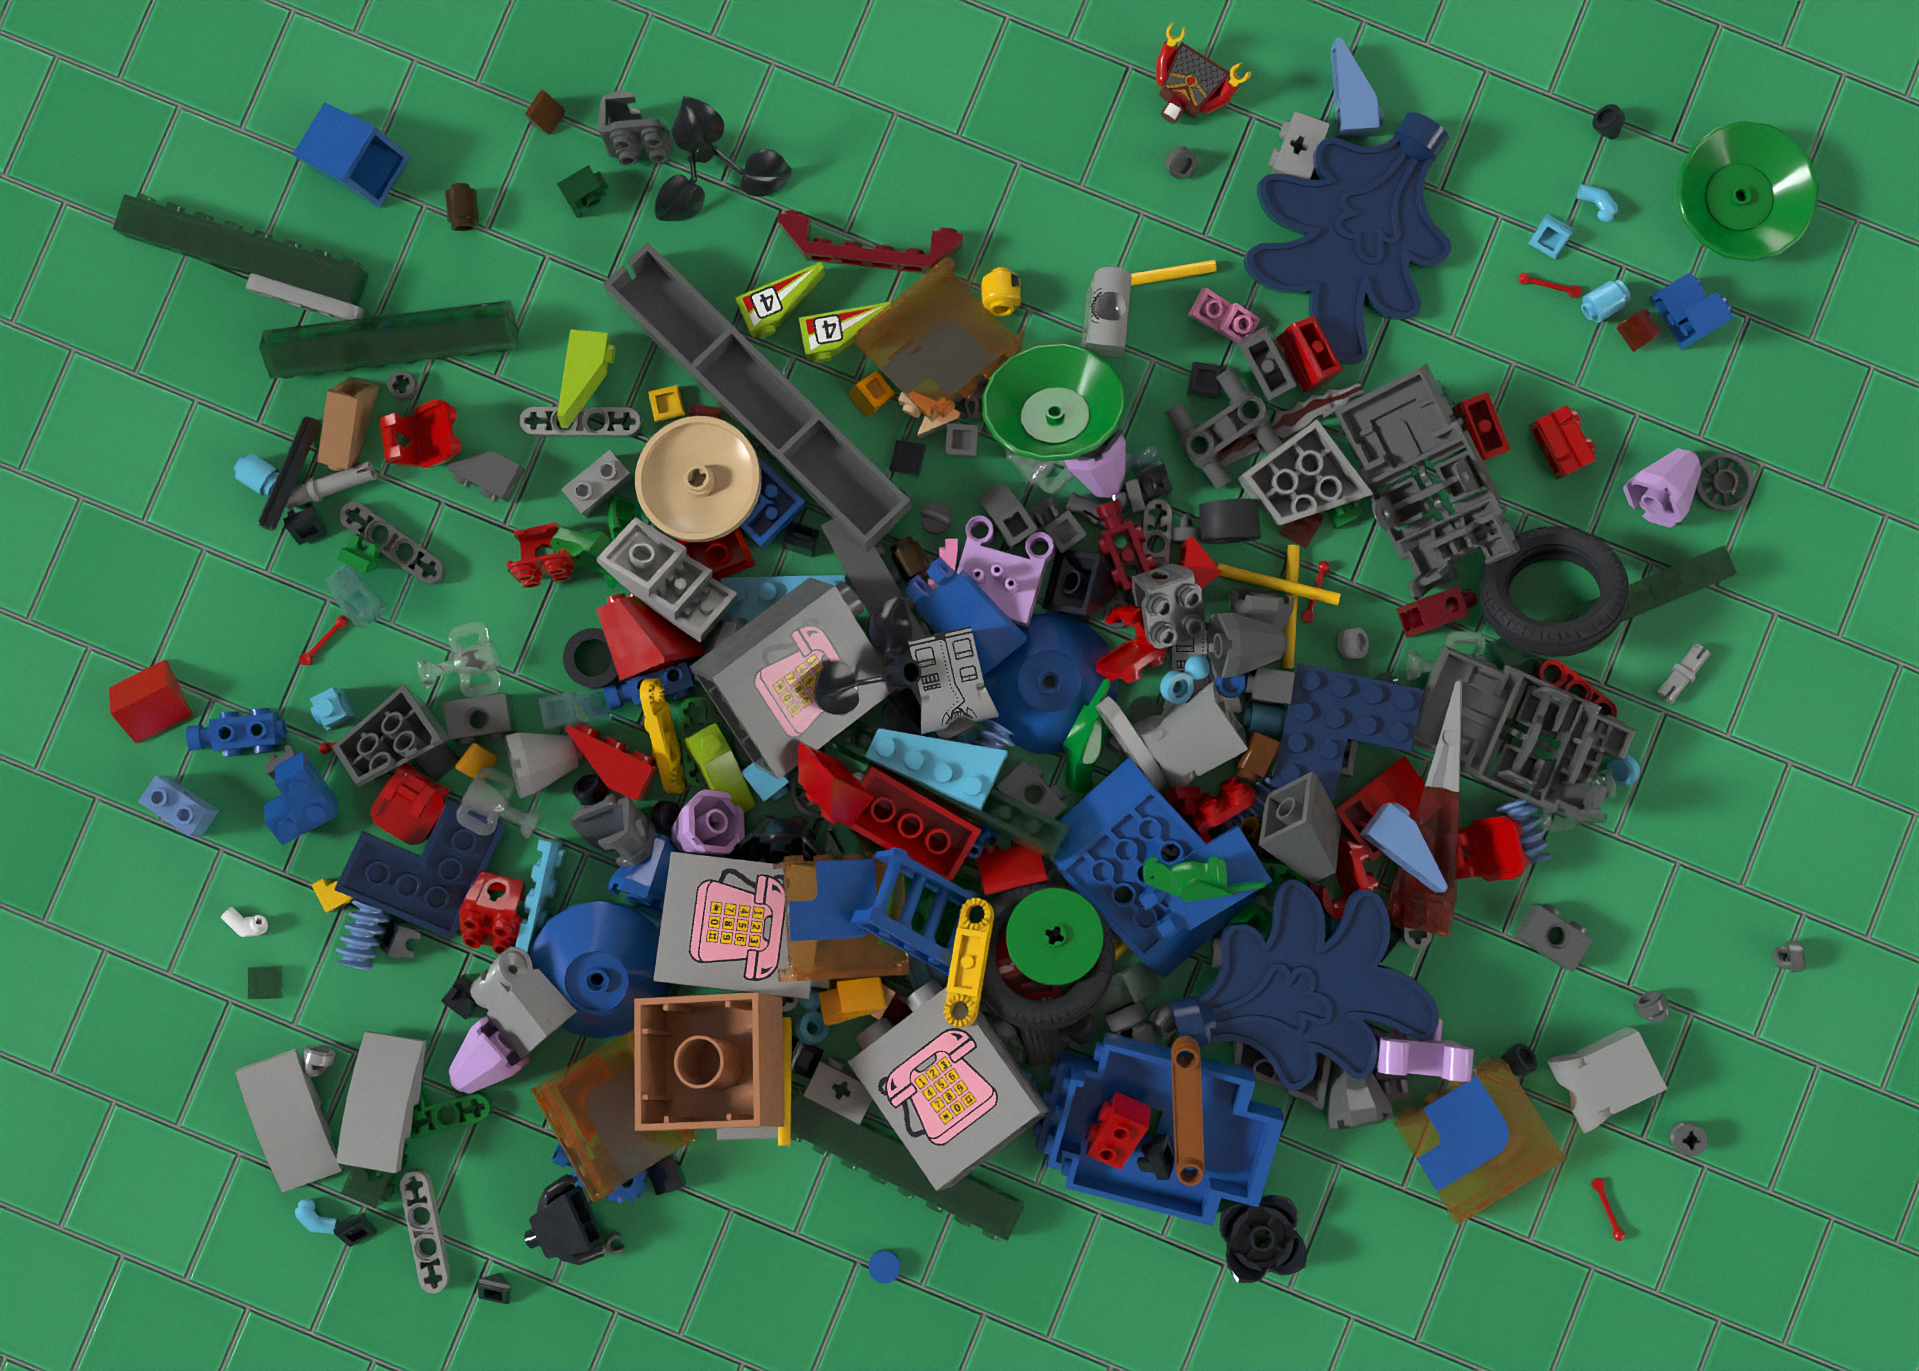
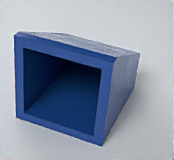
M325 102L293 153V156L312 170L378 208L410 158L406 151L375 126Z

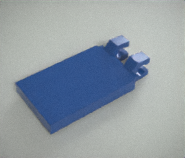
M940 556L930 564V568L926 571L933 581L939 585L937 588L932 590L917 575L908 583L904 590L917 603V612L937 633L971 626L982 677L1026 642L1027 636L964 570L960 573L954 572Z
M1238 825L1174 863L1178 864L1187 861L1205 863L1211 856L1216 854L1218 858H1224L1227 884L1264 881L1265 885L1272 882V879ZM1151 887L1139 895V900L1147 910L1165 899L1172 912L1155 922L1157 929L1162 937L1180 926L1183 930L1187 928L1189 931L1258 889L1233 893L1231 896L1185 902L1175 895Z

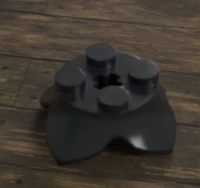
M770 815L759 816L758 823L753 831L737 845L733 854V859L759 862L761 858H764L766 863L809 868L811 862L816 865V861H826L816 843V835L807 827L808 821L797 816L790 819L775 818Z
M1279 1195L1263 1196L1258 1207L1236 1202L1222 1212L1219 1231L1226 1243L1225 1257L1227 1266L1237 1282L1254 1283L1261 1280L1269 1272L1278 1275H1291L1305 1268L1306 1247L1296 1230L1299 1216L1290 1198ZM1263 1229L1267 1230L1265 1232L1268 1236L1267 1240H1259L1258 1243H1255L1254 1240L1256 1238L1254 1234L1257 1231L1261 1232Z

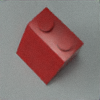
M625 593L607 598L608 604L596 609L620 681L645 676L704 654V648L698 640L670 623L633 593L627 595V598Z

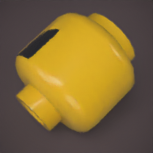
M1004 267L995 268L992 272L985 275L981 282L982 304L984 308L995 316L1011 315L1022 302L1020 277Z

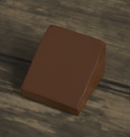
M540 90L525 114L531 125L550 135L563 117L565 110L546 91Z

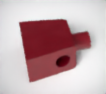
M1456 586L1399 607L1396 611L1406 638L1468 616V609L1477 606V597L1472 589L1461 591Z

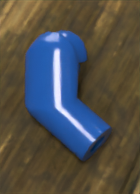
M989 823L983 824L980 827L981 832L968 855L972 858H978L982 854L985 841L990 844L996 843V839L1000 835L998 828L992 827Z

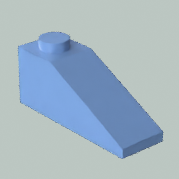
M1336 38L1331 47L1337 138L1374 136L1379 126L1383 125V108L1378 107L1375 92L1344 40Z
M1395 802L1393 805L1391 803L1382 804L1360 833V836L1433 892H1445L1448 886L1416 822L1408 817L1410 812Z

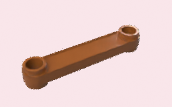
M1181 1036L1175 1040L1171 1048L1175 1171L1178 1180L1182 1184L1194 1186L1200 1183L1204 1176L1201 1054L1199 1044L1194 1038ZM1182 1051H1190L1193 1054L1189 1056H1182L1179 1053ZM1191 1166V1167H1194L1195 1169H1194V1170H1186L1185 1167Z

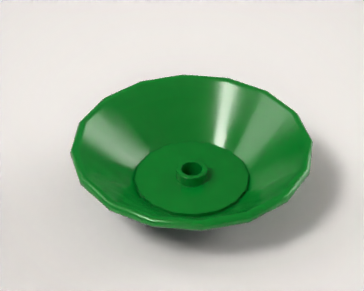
M1739 121L1716 127L1693 144L1679 168L1676 197L1683 222L1700 244L1724 258L1753 262L1780 255L1803 237L1816 213L1819 186L1811 159L1793 137L1770 124ZM1736 193H1741L1744 200L1739 201L1736 198Z
M1065 343L1038 345L1011 356L992 373L982 395L983 419L994 439L1016 455L1042 462L1072 460L1098 449L1117 431L1126 410L1125 385L1113 365L1092 350Z

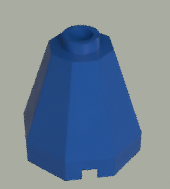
M655 833L651 855L632 867L622 868L620 866L611 877L607 889L618 897L622 891L627 894L626 901L661 912L664 907L671 852H677L676 846L671 844V838Z

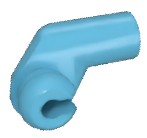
M1585 184L1580 185L1577 199L1595 203L1600 208L1597 213L1598 219L1604 222H1611L1614 214L1618 212V205L1609 193L1600 188Z
M310 1199L299 1201L298 1208L295 1209V1216L308 1231L334 1234L333 1230L339 1225L338 1218L319 1217L314 1212L316 1208L314 1201Z

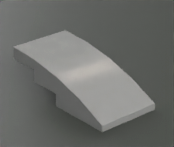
M635 517L600 554L597 562L647 606L685 633L702 642L737 601L738 593L713 579L711 569L687 556V548Z
M370 1031L364 1033L347 1095L336 1163L390 1173L401 1171L404 1141L410 1137L413 1107L419 1103L426 1040Z
M296 1048L236 1069L235 1072L256 1135L281 1192L341 1172L343 1164L336 1163L337 1151L331 1140L332 1131L320 1108L322 1100L310 1076L305 1073V1065Z

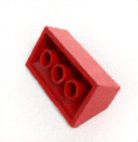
M869 763L859 782L870 792L874 799L849 828L887 850L895 847L908 852L909 858L952 882L981 832L980 827Z

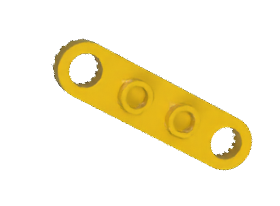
M658 678L644 679L640 687V700L645 716V729L649 733L652 742V756L657 761L665 792L667 794H681L685 790L684 785H686V782L684 780H686V777H684V766L680 762L682 754L668 701L664 699L665 693L662 692L665 690L662 687L663 682Z
M981 898L967 900L962 905V909H960L959 924L956 930L947 983V995L943 1014L950 1025L959 1028L972 1025L977 1018L994 920L992 906ZM975 906H981L985 910L984 919H982V922L974 924L969 917L970 911ZM959 1002L966 1003L969 1010L968 1016L963 1020H957L953 1014V1009Z

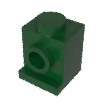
M589 165L557 183L577 218L582 216L580 209L583 207L591 208L601 201V197L606 194L604 190L609 188L600 171L594 174Z

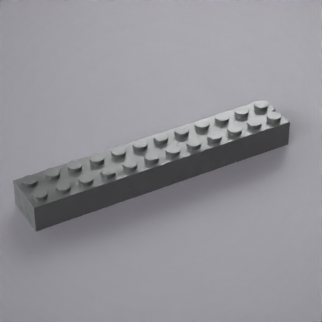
M648 242L627 261L636 276L633 280L627 269L622 266L602 284L608 296L867 552L912 510L911 500Z

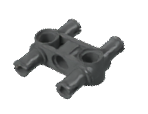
M1232 367L1216 377V380L1219 381L1231 399L1229 402L1230 406L1201 426L1194 424L1181 402L1164 412L1180 435L1178 442L1182 446L1184 454L1191 459L1195 467H1202L1216 490L1232 480V477L1229 476L1217 458V455H1219L1218 451L1247 431L1249 433L1253 432L1267 455L1283 445V442L1280 441L1268 423L1270 418L1264 402L1255 395L1253 390H1246ZM1245 403H1251L1256 407L1257 414L1254 419H1248L1243 415L1242 407ZM1193 438H1200L1205 442L1206 449L1203 454H1196L1192 451L1191 441Z

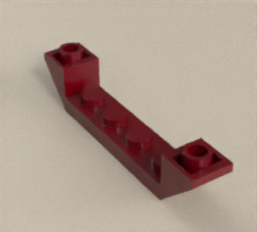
M787 210L786 214L778 213L777 217L779 227L806 261L929 274L963 246V234L957 233L956 229L947 227L939 228V231L932 230L930 255L924 254L923 250L908 248L906 252L893 251V247L887 245H876L875 249L864 248L863 244L847 241L844 245L832 244L831 240L825 238H815L811 242L809 241L810 219L808 216H804L803 212Z

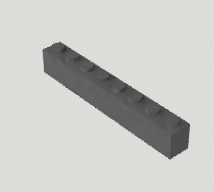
M834 519L821 525L823 533L869 615L882 602L893 597L903 596L897 586L902 582L894 567L888 569L882 560L887 555L880 542L867 552ZM907 594L904 595L905 608L912 626V639L931 635L925 622L922 620L918 623L912 612L917 610L912 599ZM910 646L905 651L897 653V655H904L905 660L912 659ZM917 683L912 685L910 689L922 707V699ZM958 718L951 722L946 729L934 732L938 739L953 741L975 729V724L971 720Z

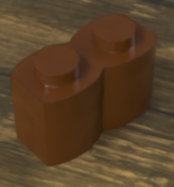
M1257 732L1248 733L1246 737L1248 750L1238 755L1233 768L1238 770V777L1254 783V781L1258 782L1259 779H1267L1282 744Z

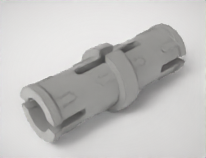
M1694 643L1680 664L1676 663L1672 667V674L1660 689L1656 691L1659 697L1666 696L1663 700L1673 704L1688 683H1693L1696 679L1695 674L1705 661L1710 658L1711 653L1707 649L1701 652L1704 647Z

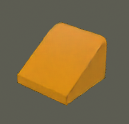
M875 371L855 384L848 395L864 416L869 417L891 400L896 393L878 371Z
M472 743L457 762L455 768L480 781L497 761L498 757L481 743Z

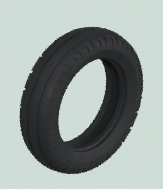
M1550 526L1524 531L1515 535L1516 539L1514 541L1516 540L1520 547L1517 553L1490 565L1486 564L1480 581V602L1483 613L1492 629L1505 642L1529 654L1543 655L1544 657H1565L1588 651L1601 644L1616 630L1628 607L1630 594L1629 580L1620 558L1604 541L1579 529ZM1562 560L1574 563L1587 570L1596 580L1600 596L1593 608L1585 615L1568 622L1547 623L1532 619L1519 611L1513 604L1508 589L1514 577L1525 567L1540 561Z
M1032 883L1012 888L990 903L994 910V920L981 999L992 1012L1003 1020L1030 1030L1062 1028L1079 1021L1089 1014L1107 992L1115 966V947L1109 926L1100 911L1085 898L1096 910L1103 928L1102 950L1093 968L1081 977L1080 981L1071 991L1059 998L1047 1001L1024 998L1005 984L997 969L996 950L1000 937L1007 928L1009 918L1016 906L1028 895L1047 888H1062L1081 895L1070 888L1052 883ZM984 911L981 913L976 923H979L980 921L982 922V919H984L985 915Z

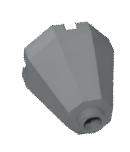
M514 733L504 737L509 765L513 770L512 776L519 798L534 795L579 766L578 760L583 759L581 750L570 736Z

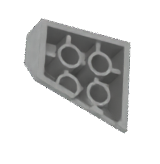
M1317 419L1237 479L1249 497L1257 499L1259 508L1278 526L1373 495Z

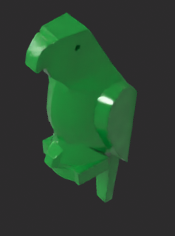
M564 528L558 529L550 542V546L556 553H561L560 550L562 549L568 550L582 565L601 573L608 581L607 586L612 589L618 583L597 562L600 554L613 542L610 537L600 531L580 533Z
M1107 679L1103 680L1089 705L1086 706L1084 704L1063 743L1067 760L1066 786L1082 794L1088 792L1093 787L1094 782L1091 781L1093 768L1101 756L1105 739L1112 734L1095 707L1106 698L1111 685V681Z
M1216 854L1211 856L1205 863L1187 861L1170 866L1157 861V857L1154 855L1147 858L1143 865L1145 884L1175 895L1185 902L1231 896L1233 893L1265 887L1264 881L1227 884L1224 858H1218Z

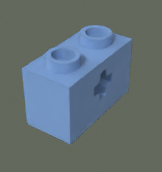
M155 776L138 800L144 807L189 837L203 836L220 811L169 776Z

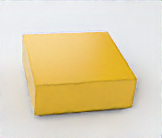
M679 385L648 392L656 423L686 417Z

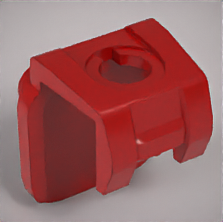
M434 399L416 407L412 416L398 417V413H393L380 418L379 424L385 463L409 467L422 466L423 468H434L458 455L461 451V441L459 437L454 436L452 427L457 418L455 407L450 406L443 399ZM396 433H400L410 440V444L406 445L404 450L403 445H397Z
M558 522L514 531V537L520 542L521 560L516 562L509 560L506 562L508 572L516 581L522 583L523 588L540 586V580L546 576H551L554 582H562L572 578L571 573L574 572L576 563L575 558L568 550L562 549L560 550L561 553H556L553 550V554L536 557V551L540 546L551 545L552 538L558 529L561 528Z
M1125 605L1113 609L1105 619L1106 624H1113L1118 620H1125L1124 625H1133L1137 637L1119 645L1097 660L1095 664L1097 666V673L1106 677L1107 680L1111 681L1120 678L1124 679L1125 683H1131L1142 677L1141 671L1145 665L1156 667L1164 663L1166 660L1164 657L1166 655V648H1155L1147 641L1142 607Z
M406 762L400 765L388 779L370 811L372 819L378 827L404 843L419 845L428 838L445 806V797L450 788L442 783L435 782Z
M1230 777L1220 784L1221 791L1218 795L1211 796L1209 792L1201 794L1202 799L1195 802L1196 815L1186 817L1189 825L1206 843L1212 841L1207 829L1220 825L1255 803L1254 798L1257 794L1250 785L1238 780L1236 777Z
M1504 815L1482 818L1472 821L1470 826L1457 829L1442 836L1441 842L1450 880L1482 877L1485 881L1489 882L1514 879L1522 876L1529 865V859L1527 854L1523 852L1520 839L1522 834L1520 823ZM1462 849L1467 851L1468 856L1463 858Z
M1340 837L1335 874L1339 885L1343 889V895L1331 900L1327 887L1320 886L1318 892L1314 883L1308 881V887L1319 899L1324 914L1334 919L1341 918L1348 898L1354 891L1360 888H1369L1372 891L1378 889V883L1373 873L1370 871L1366 873L1364 871L1363 865L1364 861L1368 860V853L1360 842L1356 844L1351 842L1349 838L1343 839Z
M485 871L480 872L459 910L460 932L463 938L462 941L466 946L474 949L479 948L481 945L491 946L499 955L509 947H516L522 918L517 915L519 901L524 902L525 882ZM493 890L506 892L502 897L497 898L496 901L490 900L489 894H493Z

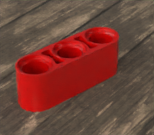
M1547 660L1534 666L1531 676L1567 692L1574 685L1579 689L1581 698L1603 707L1604 716L1609 714L1615 718L1617 717L1616 705L1562 662ZM1547 666L1551 667L1555 672V679L1551 683L1546 681L1543 676V671Z

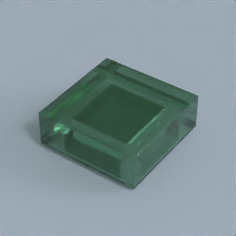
M282 966L248 968V999L283 998Z

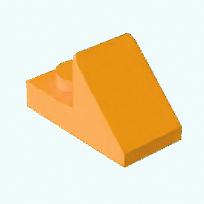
M879 977L837 982V988L818 993L823 1021L828 1026L887 1009L882 982Z

